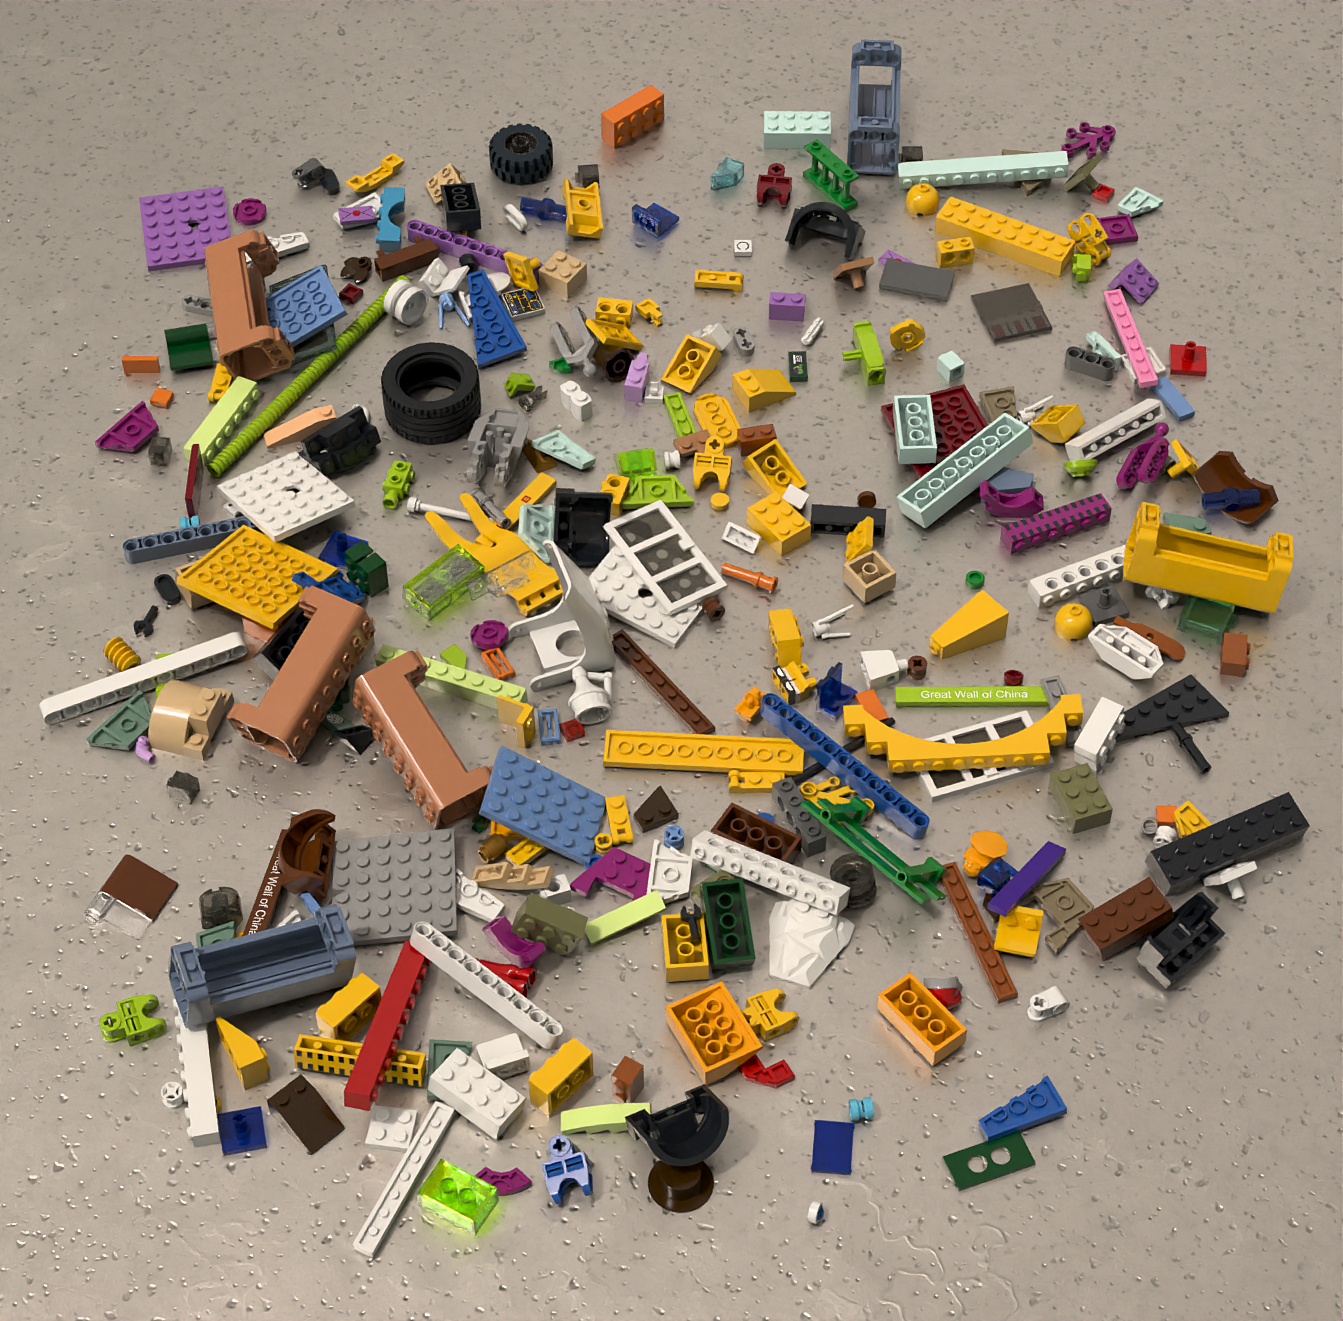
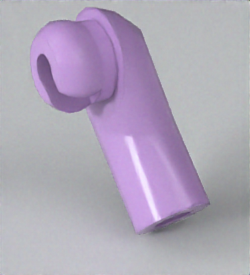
M140 736L136 742V754L145 761L153 763L156 755L149 751V740L146 736Z

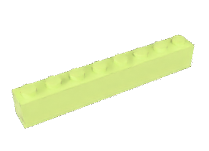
M383 644L375 658L376 666L378 667L407 651ZM423 657L427 664V672L425 673L426 680L419 684L421 686L497 709L496 699L499 695L510 697L521 703L528 702L527 691L524 687Z

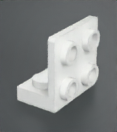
M436 258L419 283L431 297L441 296L445 292L452 293L459 288L460 282L467 276L466 273L470 268L467 265L449 271L441 259Z
M516 1033L476 1046L483 1067L500 1079L530 1070L529 1054L527 1049L523 1050Z

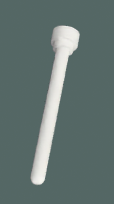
M410 497L408 500L407 511L415 513L420 510L434 511L436 514L472 521L467 512L425 504L415 497ZM487 517L491 522L494 521L493 518Z

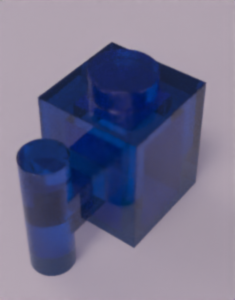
M998 858L996 863L991 861L978 873L977 885L994 897L1010 881V877H1014L1019 871L1002 858Z

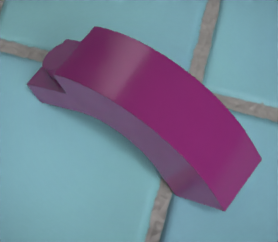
M987 480L980 483V497L985 501L986 510L993 515L1003 518H1025L1044 510L1043 495L1033 486L1020 493L1006 494L998 491Z
M498 916L482 928V931L493 946L510 962L521 968H527L542 956L541 953L546 949L542 942H529L510 932L512 925L506 916Z

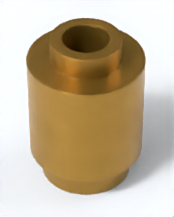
M494 833L480 845L477 852L486 863L494 861L508 849V841L502 834Z

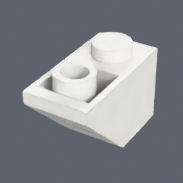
M720 323L710 324L703 330L698 329L692 334L693 337L715 346L719 351L723 350L732 340Z

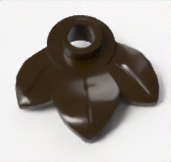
M369 257L348 258L344 261L345 267L341 270L340 277L353 276L356 285L361 283L368 276V272L372 268L371 259Z

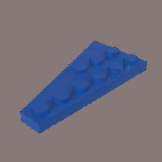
M482 269L468 274L467 280L478 369L527 351V346L485 271Z

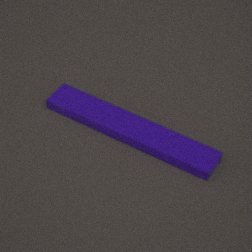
M1048 841L988 903L987 909L1006 917L1065 855L1066 848Z

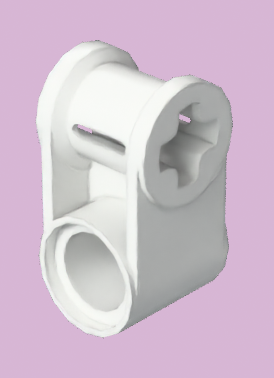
M1054 986L1031 997L1027 1015L1032 1021L1040 1022L1051 1016L1063 1013L1068 1009L1070 1003L1060 988Z

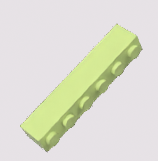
M240 376L235 379L183 447L186 461L190 462L193 444L200 445L204 467L212 460L215 452L222 447L227 436L231 435L234 427L240 423L243 415L249 411L252 403L258 399L257 382Z

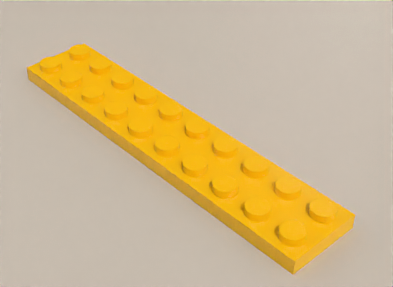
M606 730L603 766L730 772L731 770H738L739 772H777L795 776L803 774L804 750L791 739Z

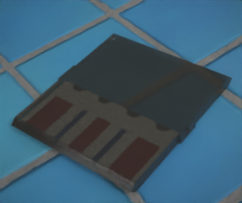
M1029 283L971 295V299L993 342L1053 330L1040 301H1038Z

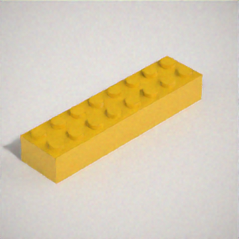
M951 196L937 214L935 221L936 233L953 239L971 237L975 247L1058 277L1061 276L1074 255L1075 240Z

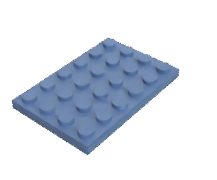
M321 265L265 298L269 326L273 328L279 327L293 347L348 315Z
M501 746L495 759L479 814L585 866L586 862L590 863L589 860L595 845L594 839L598 834L606 802L604 796Z

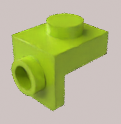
M511 372L504 384L510 397H514L517 390L533 392L536 387L531 376L526 373Z

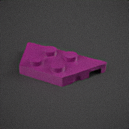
M141 401L97 439L95 445L97 448L135 452L155 435L159 428L156 421L153 420L152 414L148 411L145 402Z

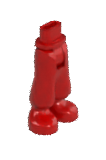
M475 958L527 998L528 987L531 988L536 980L537 970L535 968L527 967L521 969L513 964H500Z

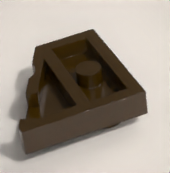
M661 786L657 787L633 814V819L642 833L679 818V813Z

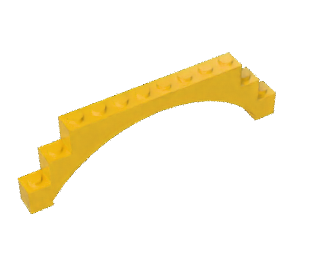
M1060 695V701L1048 714L1020 732L987 742L948 744L919 739L901 733L875 719L863 709V705L843 706L844 736H864L866 755L886 754L889 773L1048 765L1050 756L1049 745H1065L1066 726L1082 725L1083 720L1081 695Z

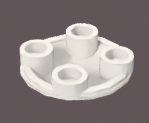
M496 272L487 275L498 296L501 295V291L512 284L510 276L506 273Z

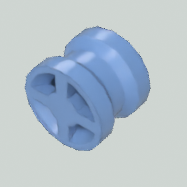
M671 825L665 829V847H673L677 850L683 848L684 830L680 826Z

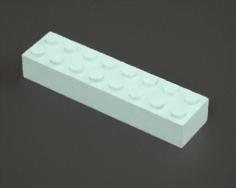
M1003 413L898 495L897 501L901 513L922 527L927 528L979 487L981 482L988 480L1033 444L1030 427L1007 413Z

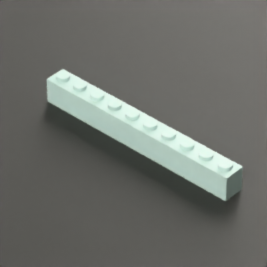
M1067 151L898 163L899 189H910L920 183L938 187L1068 177Z

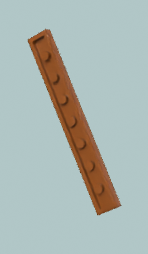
M956 862L943 865L946 871L940 881L997 1003L1018 998V992L998 950H994V942Z

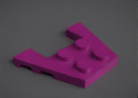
M613 847L570 884V888L572 891L586 897L594 882L597 881L633 898L632 901L647 895L651 864Z

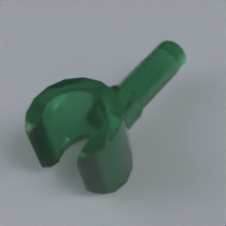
M481 815L479 818H473L472 829L475 832L481 833L484 830L485 823H483V820L486 817Z

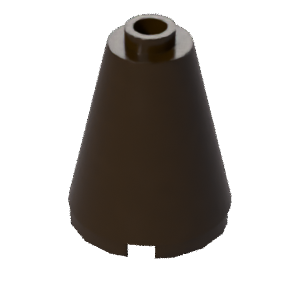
M597 341L598 347L592 359L604 377L611 382H620L626 379L631 361L634 360L632 353L627 349Z

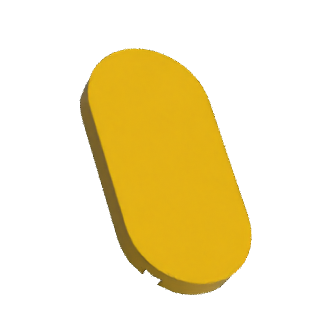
M713 393L699 396L697 401L694 402L693 412L701 430L707 429L710 436H719L724 442V449L737 445V429L741 427L727 399Z

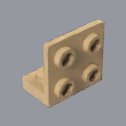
M449 163L430 178L425 185L434 203L439 205L441 203L440 185L467 182L462 173Z

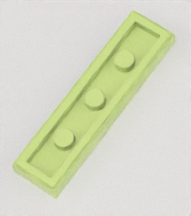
M656 890L588 922L584 932L590 944L593 945L665 911L666 907Z

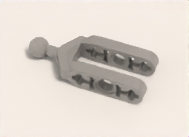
M576 305L570 310V315L585 345L575 352L566 330L559 322H555L550 327V331L567 364L571 367L584 364V374L588 377H593L597 373V367L590 360L598 347V340L596 335L585 324L588 319L586 314Z

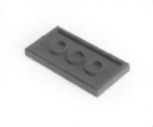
M887 258L879 288L947 301L955 271Z

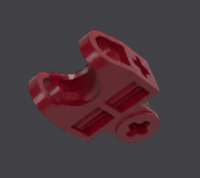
M773 163L768 167L767 175L759 174L757 205H763L768 199H776L780 202L781 207H787L791 197L792 177H784L785 167L782 164Z

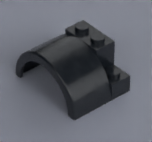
M556 488L553 542L576 565L598 566L609 553V535L603 526L610 522L611 503L613 502L612 493L575 492L573 488Z
M705 1084L686 1091L685 1096L687 1100L650 1115L643 1109L626 1116L625 1120L629 1133L636 1141L640 1139L660 1161L668 1165L685 1167L704 1161L719 1148L729 1126L728 1107ZM695 1113L703 1115L700 1123H698Z

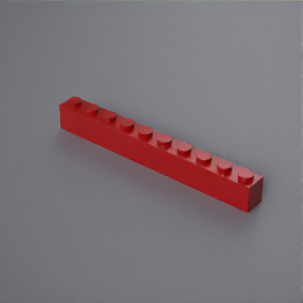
M408 940L404 942L344 1089L345 1107L370 1111L373 1103H377L379 1087L384 1085L385 1072L390 1070L391 1057L396 1055L397 1042L402 1040L403 1027L409 1022V1011L414 1009L415 996L420 994L421 981H425L427 966L432 964V961L413 948Z

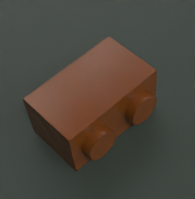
M773 424L737 429V446L741 457L749 456L774 439H777Z
M1224 632L1221 644V675L1243 677L1244 671L1249 669L1250 658H1246V656L1250 653L1251 644L1247 643L1248 635Z
M624 1056L611 1075L612 1098L617 1103H634L644 1089V1065L627 1056Z

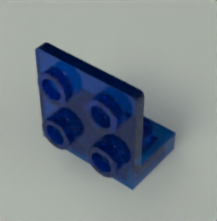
M656 203L651 204L646 209L638 204L632 207V223L656 237L661 236L679 221V216Z
M838 662L835 667L832 666L824 679H820L816 685V711L834 721L843 713V706L850 705L855 699V694L858 693V691L841 682L843 665L841 662Z

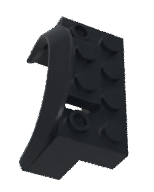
M816 202L800 209H794L785 241L788 244L795 245L800 228L847 240L844 257L846 260L853 261L858 243L862 244L866 231L859 222L853 221L841 207L828 202ZM829 216L835 217L836 221L830 220Z
M1198 892L1173 912L1174 919L1151 932L1140 942V954L1136 959L1167 989L1226 934L1211 919L1219 908L1203 892ZM1179 924H1182V925L1185 927V929L1190 932V935H1188V934L1179 926Z

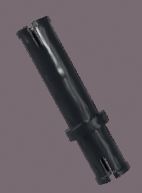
M1178 721L1170 725L1169 730L1178 740V745L1183 747L1199 772L1205 774L1210 771L1211 765L1193 742L1191 734H1188Z

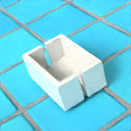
M1104 697L1100 699L1074 744L1075 762L1081 765L1088 763L1089 767L1094 771H1097L1099 766L1104 765L1107 759L1106 753L1108 750L1113 749L1117 734H1121L1124 730V719L1126 716L1124 715V706Z

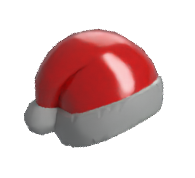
M957 976L944 979L924 978V986L946 1009H952L961 1002L962 996L960 992L963 986Z

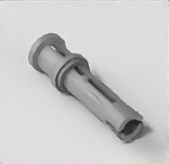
M476 488L471 492L470 495L482 511H486L501 528L505 529L510 525L511 520L494 505L493 499L487 496L482 488Z

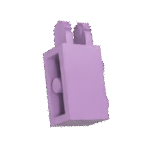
M644 352L639 353L636 360L631 361L624 384V397L627 401L640 403L643 401L646 385H648L650 378L649 362H647L648 355Z

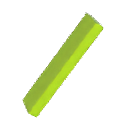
M681 393L663 395L664 404L678 438L696 433Z

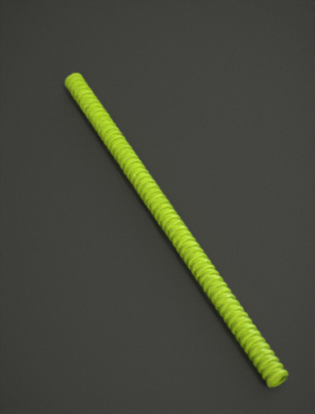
M399 276L369 308L356 318L243 432L236 436L207 465L208 472L214 477H220L298 397L318 380L385 313L384 299L388 290L399 280L405 279L410 282L407 277Z

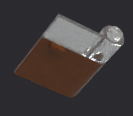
M128 854L124 855L84 911L85 918L91 924H101L104 920L139 941L178 883L139 859Z

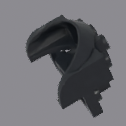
M357 406L301 440L303 450L299 452V456L326 477L330 473H341L358 466L371 453V448L381 443V439L376 426L368 423L363 408Z

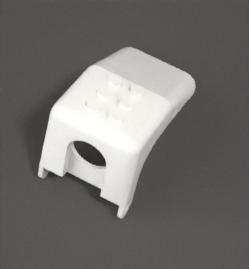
M544 540L543 547L559 578L563 592L562 599L549 612L515 622L509 627V634L512 637L530 634L543 665L545 674L537 676L530 681V688L533 691H542L573 681L572 669L577 666H582L586 672L598 673L610 669L616 663L612 644L614 639L607 619L606 609L601 604L602 600L599 592H594L589 578L551 540ZM570 637H581L585 646L584 653L577 657L565 656L557 650V641Z

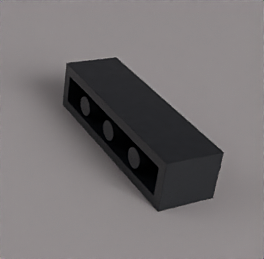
M812 504L811 533L847 536L849 532H852L857 527L859 522H862L868 516L874 519L873 537L884 538L886 509Z

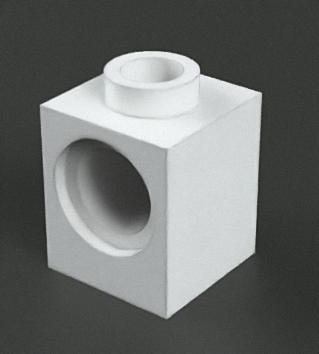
M565 873L552 877L548 888L539 889L540 897L558 905L571 902V888Z

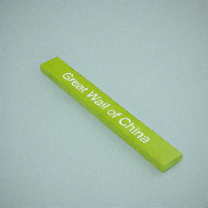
M1041 686L895 687L896 706H1049Z

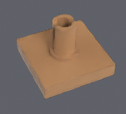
M873 256L840 264L832 272L833 278L837 279L850 275L854 290L862 288L864 284L860 273L866 272L875 263Z

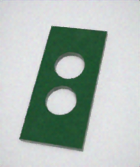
M1020 1131L990 1142L985 1141L942 1157L958 1191L1031 1167L1036 1163ZM996 1149H1003L1009 1153L1010 1160L1005 1164H997L992 1160L991 1153ZM973 1157H980L986 1161L987 1168L982 1172H974L968 1167V1161Z

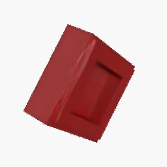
M1100 183L1092 192V198L1107 203L1114 195L1115 189Z

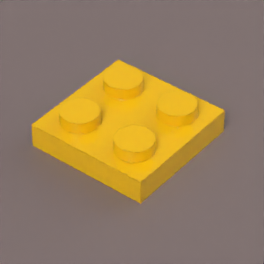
M867 516L862 522L858 523L852 532L848 533L846 537V563L867 553L873 547V518Z

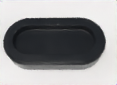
M326 168V174L323 178L319 179L324 193L334 195L340 190L339 181L334 171Z
M168 574L157 576L154 579V586L163 603L166 605L179 603L181 594L173 578Z

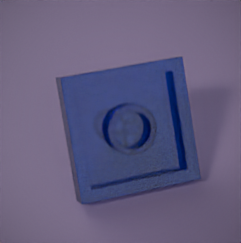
M334 531L318 559L326 563L331 562L334 567L347 571L345 551L361 542L362 539L349 536L343 532Z
M261 1106L218 1114L223 1156L267 1148Z

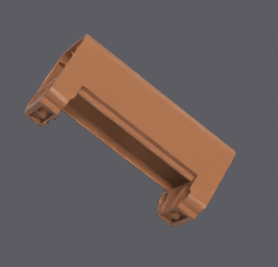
M248 230L207 246L204 249L205 266L209 282L208 290L211 296L210 304L213 309L212 318L215 323L214 331L217 337L216 345L219 351L218 359L220 364L226 367L228 374L233 376L234 379L240 376L252 381L291 367L292 360H295L293 346L279 327L273 328L269 326L262 278L272 275L277 269L276 265L280 264L278 251L263 231L258 233L255 230ZM245 252L254 262L250 268H247Z
M306 586L298 599L299 608L303 610V615L310 619L258 707L247 702L245 704L235 703L226 717L236 733L245 740L296 763L305 752L307 745L314 737L317 728L324 720L326 713L334 703L335 698L343 688L347 678L354 670L357 661L364 653L366 646L376 631L367 612L361 606L315 586H310V588Z
M408 651L359 676L355 681L352 702L355 708L359 709L362 713L365 724L371 727L375 740L383 746L385 756L393 762L396 773L400 774L403 778L406 789L413 794L416 805L422 808L426 821L432 824L435 830H439L481 808L493 767L484 766L480 768L479 766L470 772L467 771L416 691L419 684L426 680L427 664L419 651Z

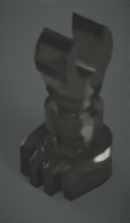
M538 386L533 393L521 396L518 399L520 407L530 412L533 410V404L537 400L547 398L548 390L542 392V386Z

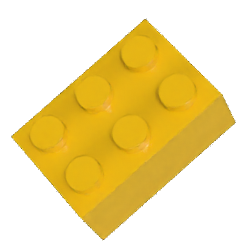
M777 492L747 508L746 523L762 536V539L781 557L811 538V524Z
M703 912L702 918L697 920L700 935L699 941H692L689 923L681 921L680 914L662 915L666 982L709 978Z
M363 972L357 977H353L346 987L337 991L330 1001L318 1008L316 1019L319 1035L323 1038L349 1041L374 1018L382 999L380 986Z
M574 1037L568 1043L565 1042L553 1057L550 1056L545 1061L544 1066L530 1075L528 1080L530 1102L550 1117L594 1075L593 1052Z

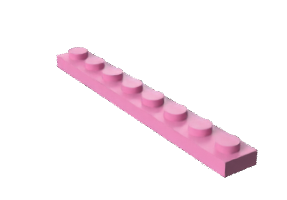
M1121 289L1103 292L1104 300L1140 388L1158 385V378Z

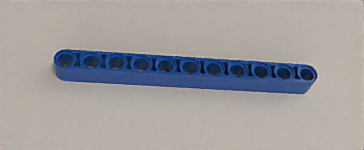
M767 693L763 696L760 714L763 718L864 799L872 800L875 808L911 837L921 839L926 835L930 820L923 811L780 697L773 693Z

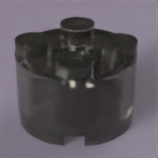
M219 887L217 891L212 892V889H209L200 896L199 910L203 929L208 930L235 921L237 926H239L243 921L241 899L235 889Z

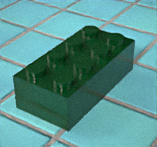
M743 878L701 883L699 892L704 914L711 969L718 970L753 965L756 957Z

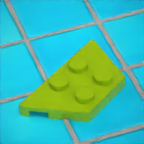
M675 475L637 476L634 486L628 492V497L622 502V509H640L659 500H662L666 507L694 506V499L688 496L686 489L679 483Z

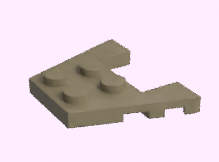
M1069 878L1043 883V886L1034 887L1017 905L1023 907L1036 900L1059 926L1058 929L1045 935V941L1055 953L1062 949L1080 927L1078 918L1094 909V905Z

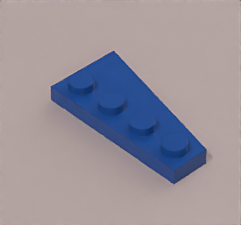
M1047 1075L1036 1086H1030L1019 1097H1013L1005 1106L998 1107L978 1120V1126L987 1142L1067 1114V1107Z

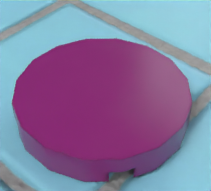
M243 199L241 203H236L233 208L234 219L241 225L247 226L261 223L267 216L266 205L259 199Z
M487 620L481 625L478 623L471 629L470 638L472 644L477 648L494 649L506 643L509 638V631L504 623L496 620Z

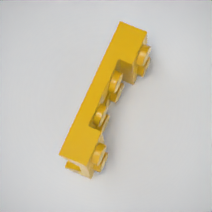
M565 178L562 194L563 200L566 202L567 234L600 239L603 231L598 183L594 182L587 188L573 187L569 179Z

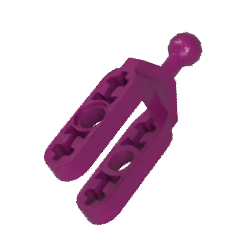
M1158 423L1155 426V436L1130 451L1116 478L1120 489L1132 488L1137 478L1143 484L1154 482L1169 454L1168 446L1170 443L1166 438H1163L1169 432V427L1166 423Z

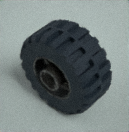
M522 123L514 126L513 124L508 125L507 128L503 127L499 132H496L489 142L490 167L496 176L503 181L506 180L507 183L512 184L513 182L521 185V183L530 184L532 181L537 182L539 178H544L553 166L551 138L543 129L540 130L537 126L533 127L531 124L522 125Z

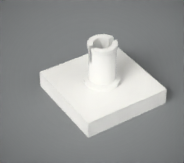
M1255 861L1237 863L1204 877L1202 880L1205 886L1227 883L1232 899H1236L1245 895L1238 878L1256 870L1257 866Z

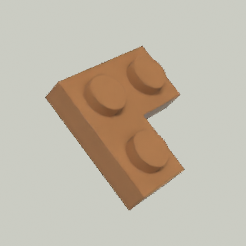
M705 429L674 439L673 445L676 450H679L680 458L695 454V452L704 453L706 441L711 436L708 430Z

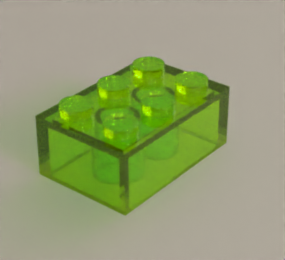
M443 1159L439 1160L417 1192L419 1207L476 1236L499 1202L497 1187Z

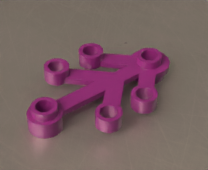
M1081 122L1079 131L1082 133L1077 132L1074 128H1068L1066 137L1083 140L1074 144L1066 143L1062 146L1061 151H1067V158H1072L1075 150L1090 144L1086 155L1094 157L1097 153V140L1102 138L1103 141L1100 142L1099 148L1101 151H1108L1110 148L1109 140L1113 139L1116 130L1110 125L1098 128L1091 127L1087 122Z

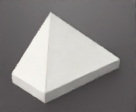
M728 522L722 536L723 540L755 554L762 538L753 529L733 522Z

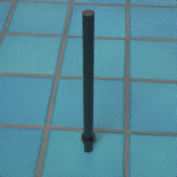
M892 717L884 722L880 721L888 727L895 724V720ZM859 736L842 748L850 752L865 743V737ZM817 762L803 770V774H797L792 777V780L796 785L824 768V766Z

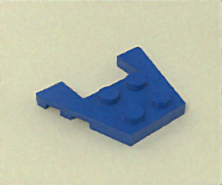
M303 571L294 574L292 578L293 582L304 588L306 586L309 588L310 586H315L354 604L363 602L366 597L352 582L347 583L343 579L344 574L341 571H338L336 576L320 582Z

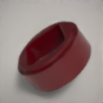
M1008 670L1004 673L1005 683L1014 686L1023 683L1024 675L1022 672Z

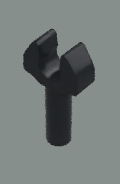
M151 606L144 620H136L134 622L135 635L142 628H145L143 631L144 637L153 633V625L150 623L158 611L157 606Z
M694 904V913L688 914L686 907L683 906L680 912L681 921L689 923L692 941H699L700 935L697 920L702 918L701 909Z

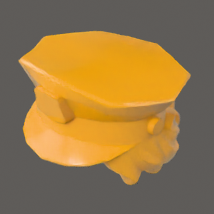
M988 830L973 833L970 840L971 846L964 853L965 863L963 868L969 877L994 872L1001 864V857L1006 855L1008 844L999 833Z

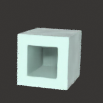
M951 350L937 358L936 370L948 382H951L963 376L965 363Z

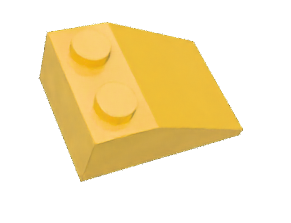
M686 334L664 372L661 381L691 394L715 369L722 354L715 346Z
M746 369L732 374V390L748 412L796 395V391L779 369Z
M777 439L747 456L742 463L751 478L769 495L777 492L783 497L790 484L799 489L807 485L806 480Z
M220 1016L215 1018L220 1040L244 1090L268 1081L267 1072L270 1071L264 1048H259L254 1039Z

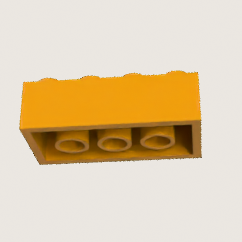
M911 972L878 994L877 1009L932 1066L965 1044L967 1029Z

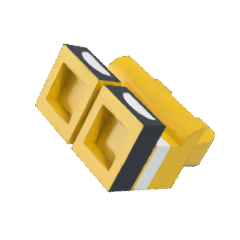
M792 661L787 667L781 668L776 666L772 668V681L788 705L809 698V692L817 689V681L813 676L807 679L804 678L809 675L806 663L796 665Z

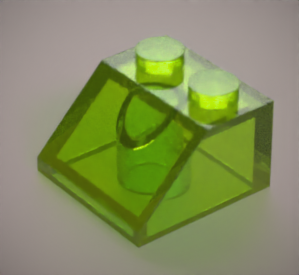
M654 448L613 453L619 476L634 478L637 473L647 476L653 475V471L657 470Z

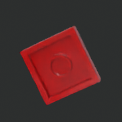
M1193 341L1186 342V345L1170 344L1171 375L1206 377V346H1196V343Z

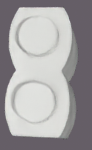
M570 380L560 386V394L563 407L571 411L573 417L581 422L591 417L592 403L590 396L581 391L580 386L574 381Z

